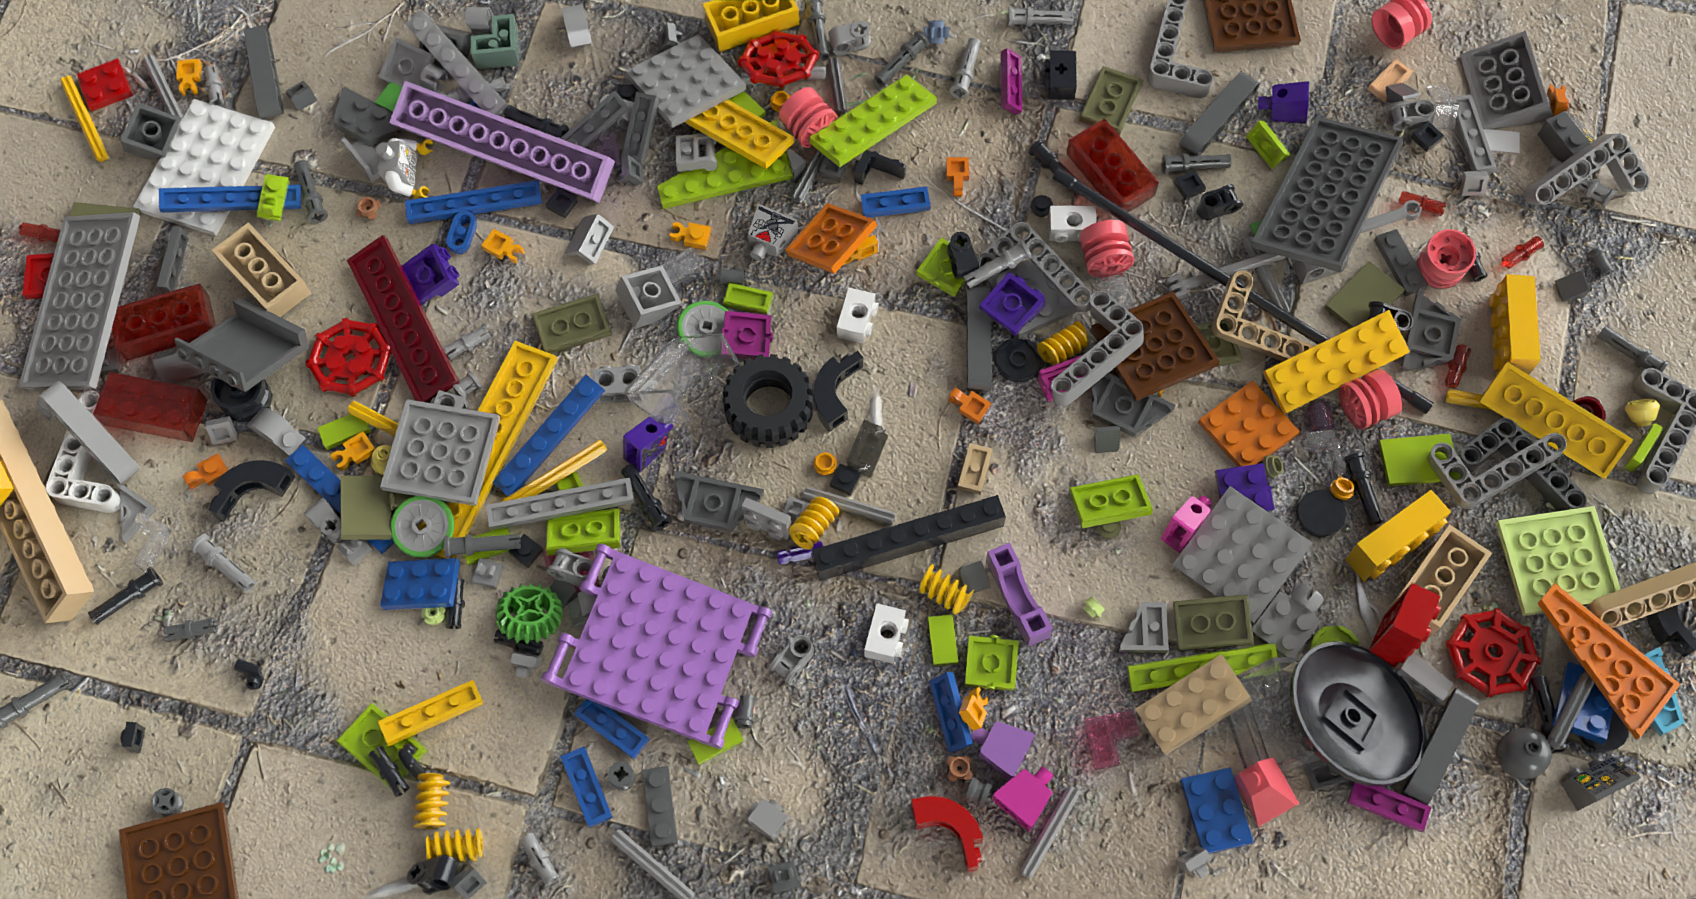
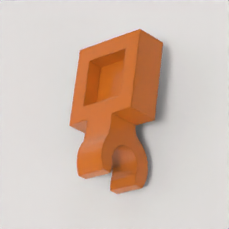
M1550 84L1547 90L1553 114L1552 117L1568 109L1569 99L1566 98V87L1561 85L1560 89H1554L1553 85Z
M946 157L947 181H953V197L963 196V181H969V157Z
M955 387L949 394L950 397L948 399L952 404L961 406L959 413L976 424L980 423L992 404L973 391L967 396Z
M217 453L196 464L199 469L198 471L187 472L182 477L190 489L196 488L203 482L211 486L228 469L221 456Z

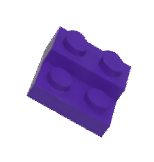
M433 243L401 265L421 306L434 296L439 295L443 297L460 285L457 280L460 276L459 272L454 266H450L448 261L451 259L449 252L444 247L440 248Z
M1008 272L980 303L979 309L1016 336L1027 322L1030 323L1045 307V298L1039 290L1031 289L1027 286L1023 278Z
M1264 463L1214 471L1219 500L1231 486L1267 512L1275 510L1271 486L1267 484Z

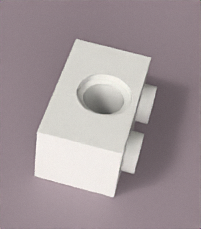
M1050 206L1048 215L1049 241L1060 243L1066 241L1080 242L1079 235L1083 229L1096 223V206ZM1068 224H1074L1076 227H1071Z
M848 288L837 325V338L864 344L866 336L870 337L873 323H870L871 317H876L879 303L875 302V293ZM861 314L863 317L855 318L854 315Z
M876 604L865 646V657L892 664L894 663L895 656L900 657L903 643L899 642L901 633L906 634L909 619H905L906 610ZM885 630H890L894 633V636L887 639L882 637L881 633Z

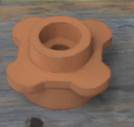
M364 197L359 200L358 209L355 213L358 217L364 216L374 220L377 218V211L381 207V202L371 197Z
M951 756L947 759L946 764L949 766L947 777L950 781L955 782L957 779L971 780L973 773L970 771L971 758L969 756ZM960 766V767L962 768V770H961V771H958V770H957V767Z

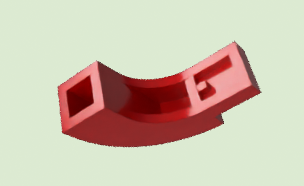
M926 796L911 799L916 829L941 826L951 830L961 843L967 873L977 871L978 863L982 862L980 848L975 847L974 844L982 843L983 835L971 813L955 801L943 797Z

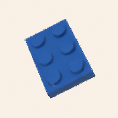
M457 558L388 562L380 607L383 610L453 607L460 561Z
M1569 661L1563 673L1552 723L1553 726L1557 722L1580 675L1586 671L1584 667ZM1595 683L1570 732L1604 744L1608 737L1613 708Z
M1231 767L1180 780L1199 846L1206 849L1208 854L1254 843Z

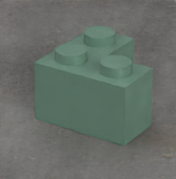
M514 14L492 16V34L471 36V55L476 69L520 65L518 28Z

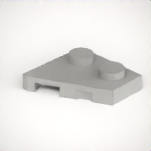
M1141 602L1119 647V652H1168L1166 603Z

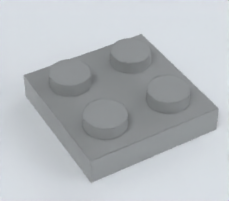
M745 498L742 510L744 521L749 528L755 531L761 529L768 532L769 536L776 540L784 539L789 541L791 537L789 534L791 516Z

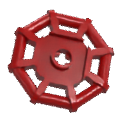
M774 30V32L759 38H750L747 41V46L742 56L738 58V66L744 69L750 77V82L753 84H768L782 89L785 85L810 78L812 68L815 62L819 60V52L813 49L807 41V37L803 34L794 35ZM774 41V43L762 47V45H765V44H768V43H771V42ZM802 48L805 53L801 54L799 50ZM753 52L757 54L756 58H750Z
M342 318L341 322L321 333L317 332L315 334V341L305 364L318 382L319 389L323 392L332 391L355 397L357 393L385 379L384 373L392 352L378 324L375 322L370 324ZM351 329L365 332L363 337L352 335ZM344 331V336L339 335V336L335 337L334 340H333V342H331V341L329 340L331 337H333V336L337 335L338 333ZM373 338L379 345L377 349H372L369 344ZM324 345L328 348L325 358H319ZM353 354L355 356V359H350L349 362H346L345 357L347 355ZM375 358H379L376 369L372 368ZM327 366L331 374L325 377L320 368ZM362 374H364V375L369 374V375H370V376L366 377L365 379H363V380L359 381L358 383H356V380H358V379H359L358 377L361 376ZM337 379L348 381V385L335 382Z
M1499 608L1475 614L1464 613L1460 616L1459 624L1445 645L1449 649L1456 671L1455 677L1483 692L1488 698L1511 692H1524L1537 665L1541 664V658L1537 655L1530 634V627L1524 626L1502 613ZM1491 621L1492 626L1484 629L1480 628L1477 623ZM1503 624L1511 630L1515 631L1516 633L1513 635L1512 633L1500 627V625ZM1467 629H1469L1473 633L1470 641H1461ZM1520 638L1526 654L1522 653L1521 649H1518L1517 644ZM1496 647L1498 649L1497 654L1500 656L1492 657L1488 648ZM1460 650H1466L1467 652L1466 658L1470 664L1466 667ZM1519 662H1523L1526 665L1519 675L1515 669ZM1475 669L1476 671L1485 675L1486 677H1488L1487 683L1472 675L1470 672H1472ZM1503 676H1508L1511 680L1509 683L1496 685V679Z

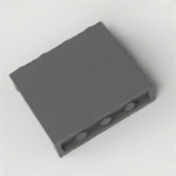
M239 297L233 301L236 313L191 343H187L179 338L174 340L177 346V355L181 360L187 361L198 369L212 374L215 378L227 382L230 386L246 392L307 350L309 345L305 329Z

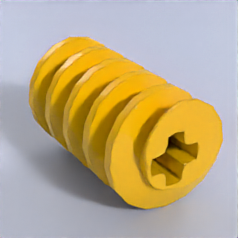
M1076 321L1051 337L1046 338L1043 342H1039L1037 351L1040 357L1052 366L1059 364V361L1061 363L1065 362L1067 358H1072L1074 353L1079 354L1081 349L1088 346L1087 331L1081 322Z
M813 498L795 520L794 524L791 525L789 534L792 540L803 549H813V544L818 542L819 537H822L824 531L829 528V524L833 523L834 518L839 515L838 507L827 498Z
M931 564L920 581L919 592L925 594L928 591V598L933 599L936 597L937 604H942L945 601L944 608L948 610L953 606L952 613L957 615L970 601L974 589L967 594L966 584L959 589L958 579L952 584L949 583L951 575L948 574L946 577L941 578L942 570L940 569L933 573L934 565Z
M438 773L418 774L417 778L421 783L417 784L416 789L420 793L416 794L415 799L421 803L414 806L415 811L419 812L413 816V820L418 822V824L413 825L414 828L438 829L446 826V823L439 821L440 817L447 816L446 812L440 810V807L448 806V802L441 800V797L449 795V792L442 790V787L450 785L449 781L443 780L444 775Z
M469 828L466 829L464 836H461L459 829H456L454 837L450 836L448 830L445 831L444 838H440L438 831H435L433 839H430L429 835H427V860L440 855H447L456 860L459 857L463 863L469 857L473 862L478 860L479 855L482 858L483 838L480 828H476L475 835L473 836Z

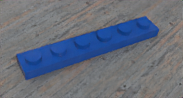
M539 180L405 201L408 224L454 218L458 212L463 211L480 214L543 204Z
M300 185L288 186L283 209H302ZM263 186L159 188L160 213L258 210Z
M585 374L494 479L493 484L507 496L522 488L605 392L604 388Z
M304 445L300 446L285 460L286 463L341 515L340 479ZM392 538L391 540H367L381 554L385 553L394 544Z

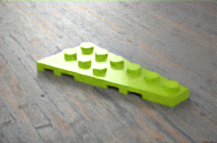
M776 119L770 122L774 126L778 127ZM726 147L715 153L717 168L715 170L708 171L702 168L683 171L658 185L657 188L662 208L666 209L793 178L786 151L765 169Z

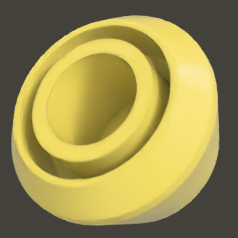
M1638 399L1628 402L1625 406V411L1631 422L1636 423L1637 426H1648L1652 424V421L1656 420L1660 404L1654 399Z
M390 445L377 447L371 457L372 469L382 476L384 475L392 446Z

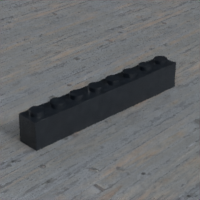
M996 495L813 549V562L819 581H823L1004 527L1006 515L999 496Z

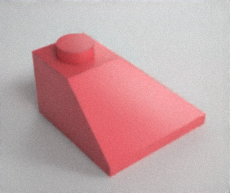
M1274 757L1256 762L1238 773L1234 778L1236 786L1258 827L1299 805Z

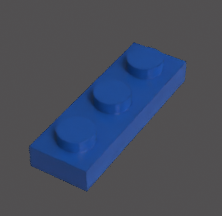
M927 186L861 194L863 216L868 218L929 211L931 207Z
M946 672L930 680L929 683L948 753H955L973 745L968 724L962 720L959 714L962 702L954 673Z
M585 699L574 713L577 718L633 760L650 741L649 737L609 707Z
M583 746L560 756L588 827L591 828L613 818L586 748Z

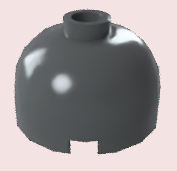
M1516 728L1503 735L1497 744L1496 755L1497 757L1499 756L1501 768L1508 775L1519 780L1536 778L1545 772L1551 763L1552 751L1545 736L1537 730Z

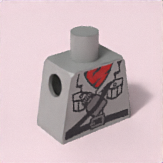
M759 204L748 232V243L753 247L750 256L757 261H762L766 253L774 257L779 256L797 234L798 221Z

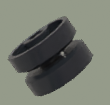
M214 377L211 382L210 391L213 400L234 421L250 422L261 408H269L271 405L272 391L265 379L246 392L230 386L219 378Z

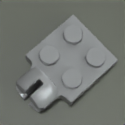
M395 37L379 78L388 82L391 81L401 87L407 81L439 93L445 86L437 83L436 80L440 79L447 82V72L435 66L433 54Z
M1300 583L1290 595L1279 592L1252 628L1253 634L1266 644H1276V651L1290 662L1321 623L1315 616V612L1323 603V597L1316 590L1309 600L1306 599L1305 596L1312 587L1305 583Z

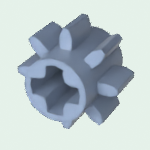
M929 20L928 26H923V34L928 37L930 43H944V38H949V27L944 26V21Z

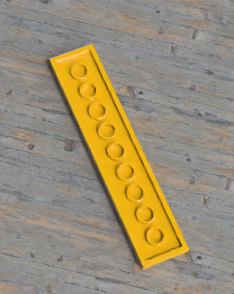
M514 341L478 409L480 412L498 414L500 422L477 505L472 506L455 502L446 504L454 518L452 538L465 537L471 530L494 485V479L503 468L558 361L557 356L518 341ZM424 521L418 525L420 531L427 527ZM444 549L432 555L440 559H448L445 556ZM451 555L450 558H456L457 555Z

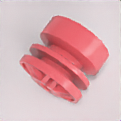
M1390 0V2L1375 10L1371 17L1374 33L1385 46L1391 49L1403 47L1413 38L1429 29L1432 23V15L1425 0Z
M811 87L803 88L791 95L781 107L778 115L780 122L789 131L793 132V136L805 148L813 147L810 144V136L828 127L838 119L837 114L831 110L829 105L824 103L821 96Z
M1119 220L1099 221L1084 228L1080 233L1079 240L1082 251L1085 254L1086 269L1090 276L1098 278L1112 277L1127 271L1133 266L1135 259L1132 254V248L1128 243L1129 236L1124 222Z
M1445 229L1431 237L1417 259V266L1429 286L1447 289L1460 282L1466 272L1472 267L1476 259V247L1465 233L1458 230Z
M1382 369L1365 374L1361 379L1357 378L1351 382H1346L1339 388V398L1343 411L1352 425L1359 430L1375 425L1379 420H1387L1402 411V399L1398 387L1392 377Z

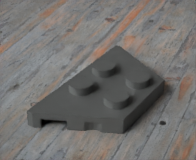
M345 86L342 88L333 119L335 129L369 147L380 143L382 140L395 137L396 132L403 130L389 123L393 112L375 104V102Z
M1418 289L1415 295L1412 310L1413 325L1408 330L1406 340L1410 353L1403 355L1400 369L1402 371L1449 364L1454 358L1461 319L1452 312H1448L1439 302L1433 303L1424 296L1425 292Z
M1109 373L1091 386L1092 418L1109 426H1120V431L1132 437L1138 436L1172 413L1176 406L1154 394L1134 401L1122 380Z
M674 471L685 523L732 532L744 518L742 504L745 498L759 502L764 496V489Z

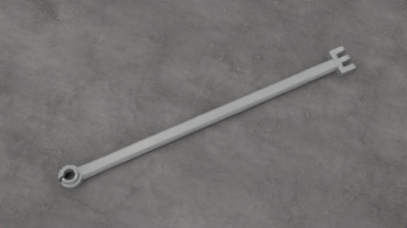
M1409 200L1399 209L1367 219L1360 233L1402 219L1408 221L1416 220L1421 214L1422 207H1419L1420 203L1418 201ZM1266 252L1218 269L1233 276L1238 271H1248L1287 257ZM1204 273L1182 280L1181 275L1178 274L1167 278L1165 283L1166 286H1170L1168 288L1169 293L1174 292L1177 298L1181 300L1188 297L1187 290L1215 282L1216 280Z

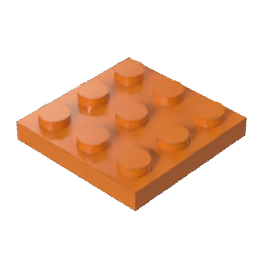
M827 203L789 244L785 251L790 257L835 274L873 232L877 224L874 219Z
M1253 380L1198 421V424L1237 467L1262 463L1266 455L1274 454L1300 433Z

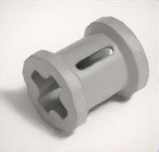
M470 370L467 372V376L460 380L459 384L453 385L455 392L466 399V396L474 390L483 387Z

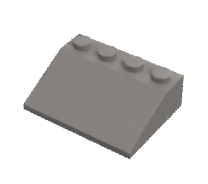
M1526 31L1460 54L1471 95L1483 129L1532 124L1553 116Z

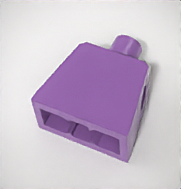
M996 721L990 732L980 728L973 731L971 738L973 741L983 745L978 757L1010 781L1019 769L1035 734Z

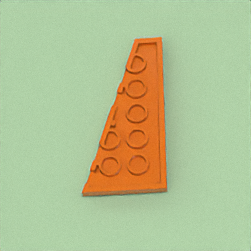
M1554 583L1537 604L1637 740L1643 735L1681 684Z

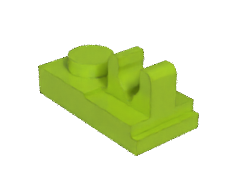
M1264 120L1258 121L1245 136L1271 169H1274L1279 162L1285 161L1290 155L1289 151H1287Z
M265 174L257 218L281 222L289 186L288 177Z

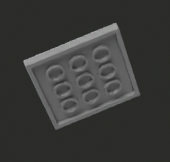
M699 34L625 70L626 77L640 93L660 98L657 112L672 128L746 90V83Z
M406 399L380 485L381 489L476 506L500 422V416L498 414Z
M1230 486L1173 563V566L1216 597L1248 594L1251 622L1255 623L1310 548L1312 542Z

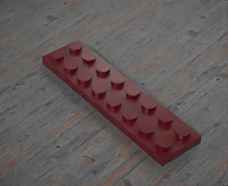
M381 235L347 259V262L387 344L390 346V350L415 401L431 403V400L434 397L436 398L439 390L447 392L453 388V385L459 384L460 381L388 238Z

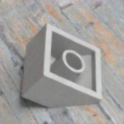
M662 265L621 276L615 290L634 329L657 322L682 304Z

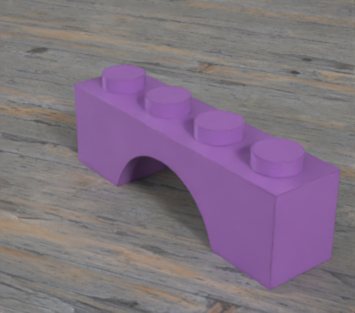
M1009 542L988 551L986 563L1027 647L1050 638L1053 628L1043 608L1035 602L1026 585L1021 564L1011 543Z

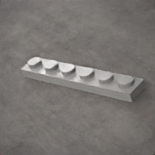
M422 9L406 23L408 28L482 110L498 115L508 106Z
M629 477L488 504L486 509L490 530H496L634 503Z

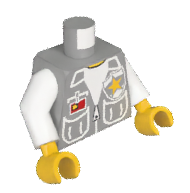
M396 138L390 139L386 143H380L376 147V152L379 155L378 173L393 193H400L408 197L412 195L414 199L427 197L425 195L430 192L429 188L422 186L415 190L417 152L415 151L418 150L421 155L431 153L433 150L427 149L426 146L433 144L432 140L426 139L421 143H417L416 140Z

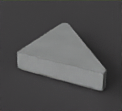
M121 484L119 485L121 503L119 504L120 522L122 523L121 540L127 544L157 509Z

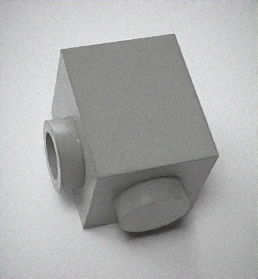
M763 798L760 803L755 802L747 813L749 815L748 823L773 842L789 822V819L782 812L783 807L772 799L768 802Z

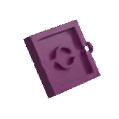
M725 311L724 328L721 329V338H723L722 356L743 359L751 358L753 360L757 359V355L761 354L764 357H769L770 343H772L773 333H770L771 315Z

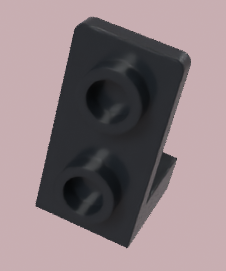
M869 150L863 152L860 160L855 161L852 169L854 182L863 185L871 168L904 179L906 176V165L900 160L890 159L882 156L879 152H871Z

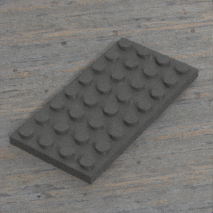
M1316 116L1252 240V248L1341 273L1403 145V138Z

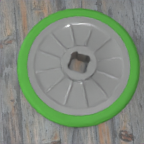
M699 301L690 304L681 312L677 321L679 339L686 348L696 354L704 356L721 354L723 345L721 329L724 328L725 311L729 310L711 301ZM703 326L710 327L711 330L703 329Z
M422 496L410 497L397 507L392 516L390 524L392 539L396 546L407 555L420 558L435 555L444 549V537L449 536L452 538L454 532L452 512L442 500ZM424 521L427 527L420 531L418 525Z

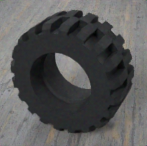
M761 354L757 355V359L751 360V358L744 360L743 366L738 364L733 369L734 375H728L726 385L723 387L725 416L727 423L731 425L733 433L735 435L740 434L742 441L748 443L751 440L752 446L756 447L766 444V448H773V444L778 443L781 447L787 445V440L791 439V441L799 438V431L804 433L807 429V422H811L813 416V390L807 373L802 372L799 364L793 363L792 365L791 359L785 356L779 359L777 354H770V357H764ZM763 387L782 389L791 398L789 405L783 411L770 416L754 413L747 407L746 401L753 392Z

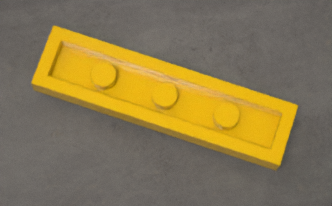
M471 680L379 720L378 724L387 745L391 746L479 707L484 703L474 680Z

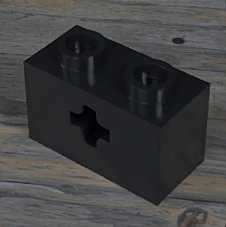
M1050 50L1049 59L1044 61V72H1048V77H1045L1044 90L1048 91V99L1075 100L1077 90L1076 51Z

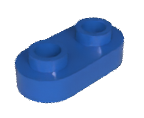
M458 212L453 218L446 242L449 250L454 254H463L471 246L477 228V221L472 212Z

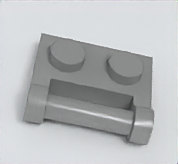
M704 133L676 136L677 171H691L702 168L708 171L715 170L717 168V160L714 154L716 140ZM699 145H705L706 157H699Z

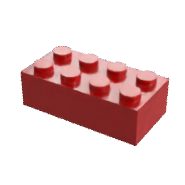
M1411 583L1384 614L1369 650L1387 661L1393 668L1399 663L1404 664L1408 656L1411 657L1415 649L1418 650L1422 642H1426L1432 630L1428 626L1432 620L1437 618L1441 610V606L1438 605L1441 596Z

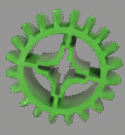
M532 583L525 587L520 584L518 589L511 586L510 592H504L502 598L498 599L495 609L496 624L500 627L501 633L506 634L508 640L515 637L517 643L525 640L528 644L530 640H535L538 644L539 638L542 637L547 640L549 634L555 635L556 628H560L563 617L561 600L558 599L557 593H552L550 587L543 589L541 584L537 587H534ZM514 612L516 616L512 617L510 614Z

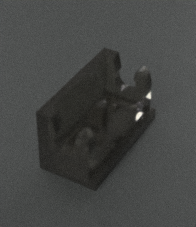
M864 419L847 458V466L871 478L888 439V434L885 433L886 429Z

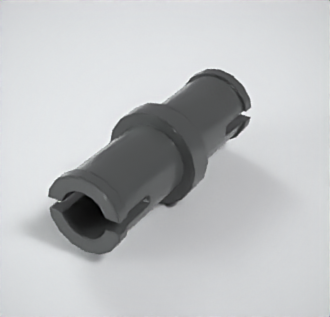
M215 617L199 621L186 620L184 624L165 626L163 634H169V636L164 638L167 642L183 638L191 640L196 639L199 635L217 633L218 625H213V623H217Z

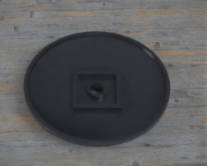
M1348 642L1323 643L1312 648L1301 657L1292 673L1290 701L1297 726L1314 753L1338 774L1363 785L1389 786L1412 774L1418 767L1424 754L1426 729L1422 711L1414 693L1403 677L1397 674L1395 668L1370 650ZM1348 713H1350L1354 717V722L1350 720V718L1348 717Z

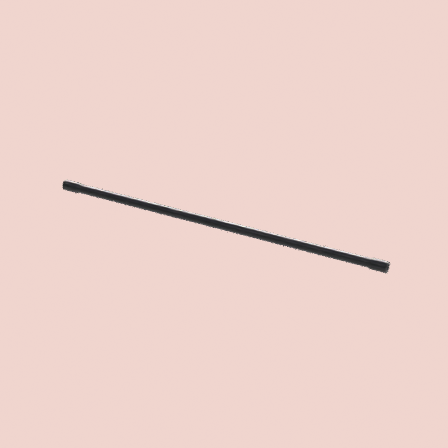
M1060 167L1053 175V180L1067 189L1073 190L1226 287L1231 277L1230 275L1078 181L1076 177ZM1235 279V283L1238 287H1245L1244 284ZM1252 289L1250 290L1247 301L1318 345L1330 339ZM1393 379L1398 387L1401 398L1424 414H1427L1434 402Z

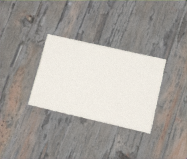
M1483 129L1490 150L1520 153V132Z

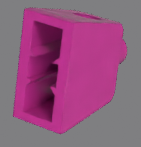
M1191 496L1172 517L1161 540L1180 554L1211 513L1210 507L1212 503L1210 499L1205 496H1200L1198 499Z
M1043 766L1034 776L1024 769L997 790L992 797V801L1030 832L1052 795V791L1046 785L1053 778V775Z

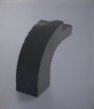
M859 351L845 355L840 363L833 356L822 366L816 377L814 385L815 409L821 423L828 432H831L848 420V410L838 399L836 390L842 381L863 368V356Z
M255 460L239 464L225 472L216 481L214 487L219 491V494L212 499L208 510L217 519L224 522L244 494L252 490L264 489L283 497L295 476L288 468L271 461Z
M1678 605L1647 616L1649 627L1659 643L1667 638L1671 642L1672 648L1684 658L1696 650V638L1682 623L1678 614Z

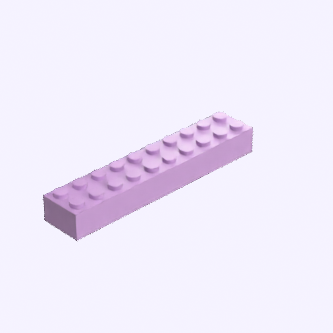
M407 81L404 82L389 122L403 130L600 203L615 163L608 156Z

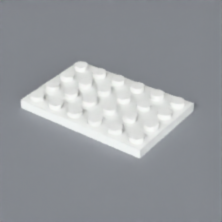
M194 99L178 127L166 157L160 158L133 208L140 209L143 214L217 236L230 211L160 213L159 188L244 186L275 129L274 124Z

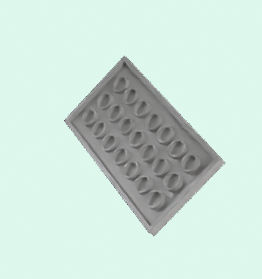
M135 212L64 217L19 388L24 390H47L57 381H60L69 390L96 389L140 215Z

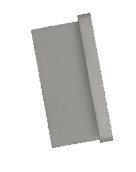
M345 137L341 139L349 156L371 182L381 177L377 170L379 155L372 146L369 147L360 141L350 144Z
M599 214L583 217L565 254L567 256L578 255L590 265L596 264L614 226Z
M1414 653L1411 657L1408 656L1405 663L1397 671V674L1403 677L1411 689L1435 707L1449 694L1448 691L1453 686V682Z

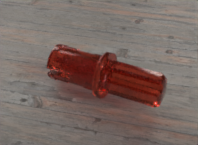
M1402 191L1399 197V204L1402 205L1409 200H1415L1420 203L1419 207H1422L1423 211L1442 216L1445 211L1443 207H1446V202L1427 198V195L1420 196Z
M25 222L18 227L20 235L37 238L41 242L45 240L58 242L61 231L60 229L50 228L46 224L35 225Z
M1534 236L1524 244H1518L1515 250L1502 257L1503 267L1510 269L1521 261L1529 260L1532 254L1544 247L1543 240L1539 236Z
M1457 345L1454 358L1448 363L1449 371L1445 379V386L1447 388L1456 389L1462 374L1467 370L1466 364L1471 354V348L1467 349L1468 346Z

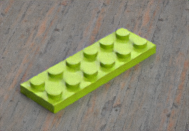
M905 75L832 122L828 127L810 136V144L837 166L841 167L937 104V97L910 76Z

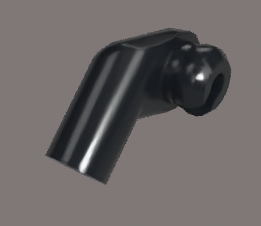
M242 659L236 661L234 670L246 674L247 688L250 690L259 689L264 682L260 666Z
M406 743L398 750V757L416 781H420L417 778L418 774L426 773V771L412 756L416 752L415 747Z

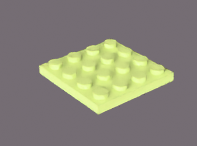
M1595 506L1498 520L1496 523L1523 616L1544 613L1537 603L1554 583L1584 607L1590 606L1592 601L1599 597L1621 590Z

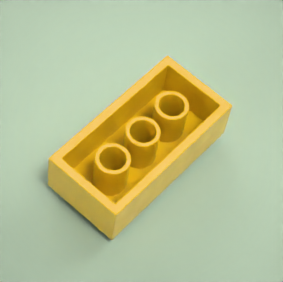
M711 0L702 4L704 20L719 52L745 44L750 38L756 39L770 34L774 30L780 32L799 25V9L794 0Z
M1506 274L1501 283H1498L1494 293H1491L1489 297V306L1492 307L1493 313L1490 319V327L1494 330L1491 341L1492 349H1495L1493 369L1496 370L1497 375L1503 364L1507 361L1530 375L1541 361L1535 276Z
M1430 490L1358 542L1345 561L1364 582L1371 577L1376 580L1390 565L1392 567L1404 558L1405 554L1414 552L1422 545L1424 540L1427 538L1430 540L1441 531L1440 529L1448 523L1446 518L1451 511Z

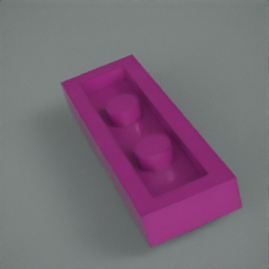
M1006 48L1001 51V107L1017 115L1022 112V57Z
M1353 782L1347 801L1348 804L1421 833L1425 831L1431 811V806L1383 787L1368 786Z

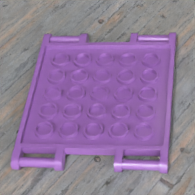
M597 544L595 549L596 555L585 581H582L579 590L597 597L579 640L569 634L560 633L557 639L559 644L547 672H544L541 681L692 740L722 749L725 742L723 738L733 710H736L739 704L737 699L721 695L736 652L749 657H756L758 653L757 645L766 621L772 615V611L766 607L754 605L615 551L607 545ZM605 558L611 559L612 562L601 588L596 587L594 584ZM752 614L757 616V620L748 644H743L741 639ZM568 647H571L575 651L565 676L561 679L556 675ZM719 704L724 706L715 733L713 736H710L706 733L716 706Z

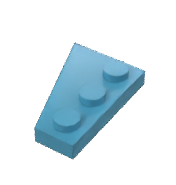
M1661 647L1644 654L1669 674L1661 658L1663 655ZM1675 693L1651 723L1659 736L1685 723Z

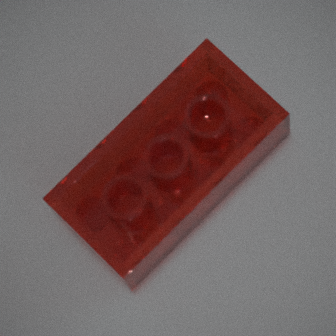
M1105 118L1069 139L1067 156L1099 194L1128 212L1155 197L1159 181Z
M201 283L118 306L112 331L116 350L126 361L177 347L175 338L191 343L214 328L216 323L210 296Z
M109 372L93 415L104 426L193 442L208 399L198 388Z

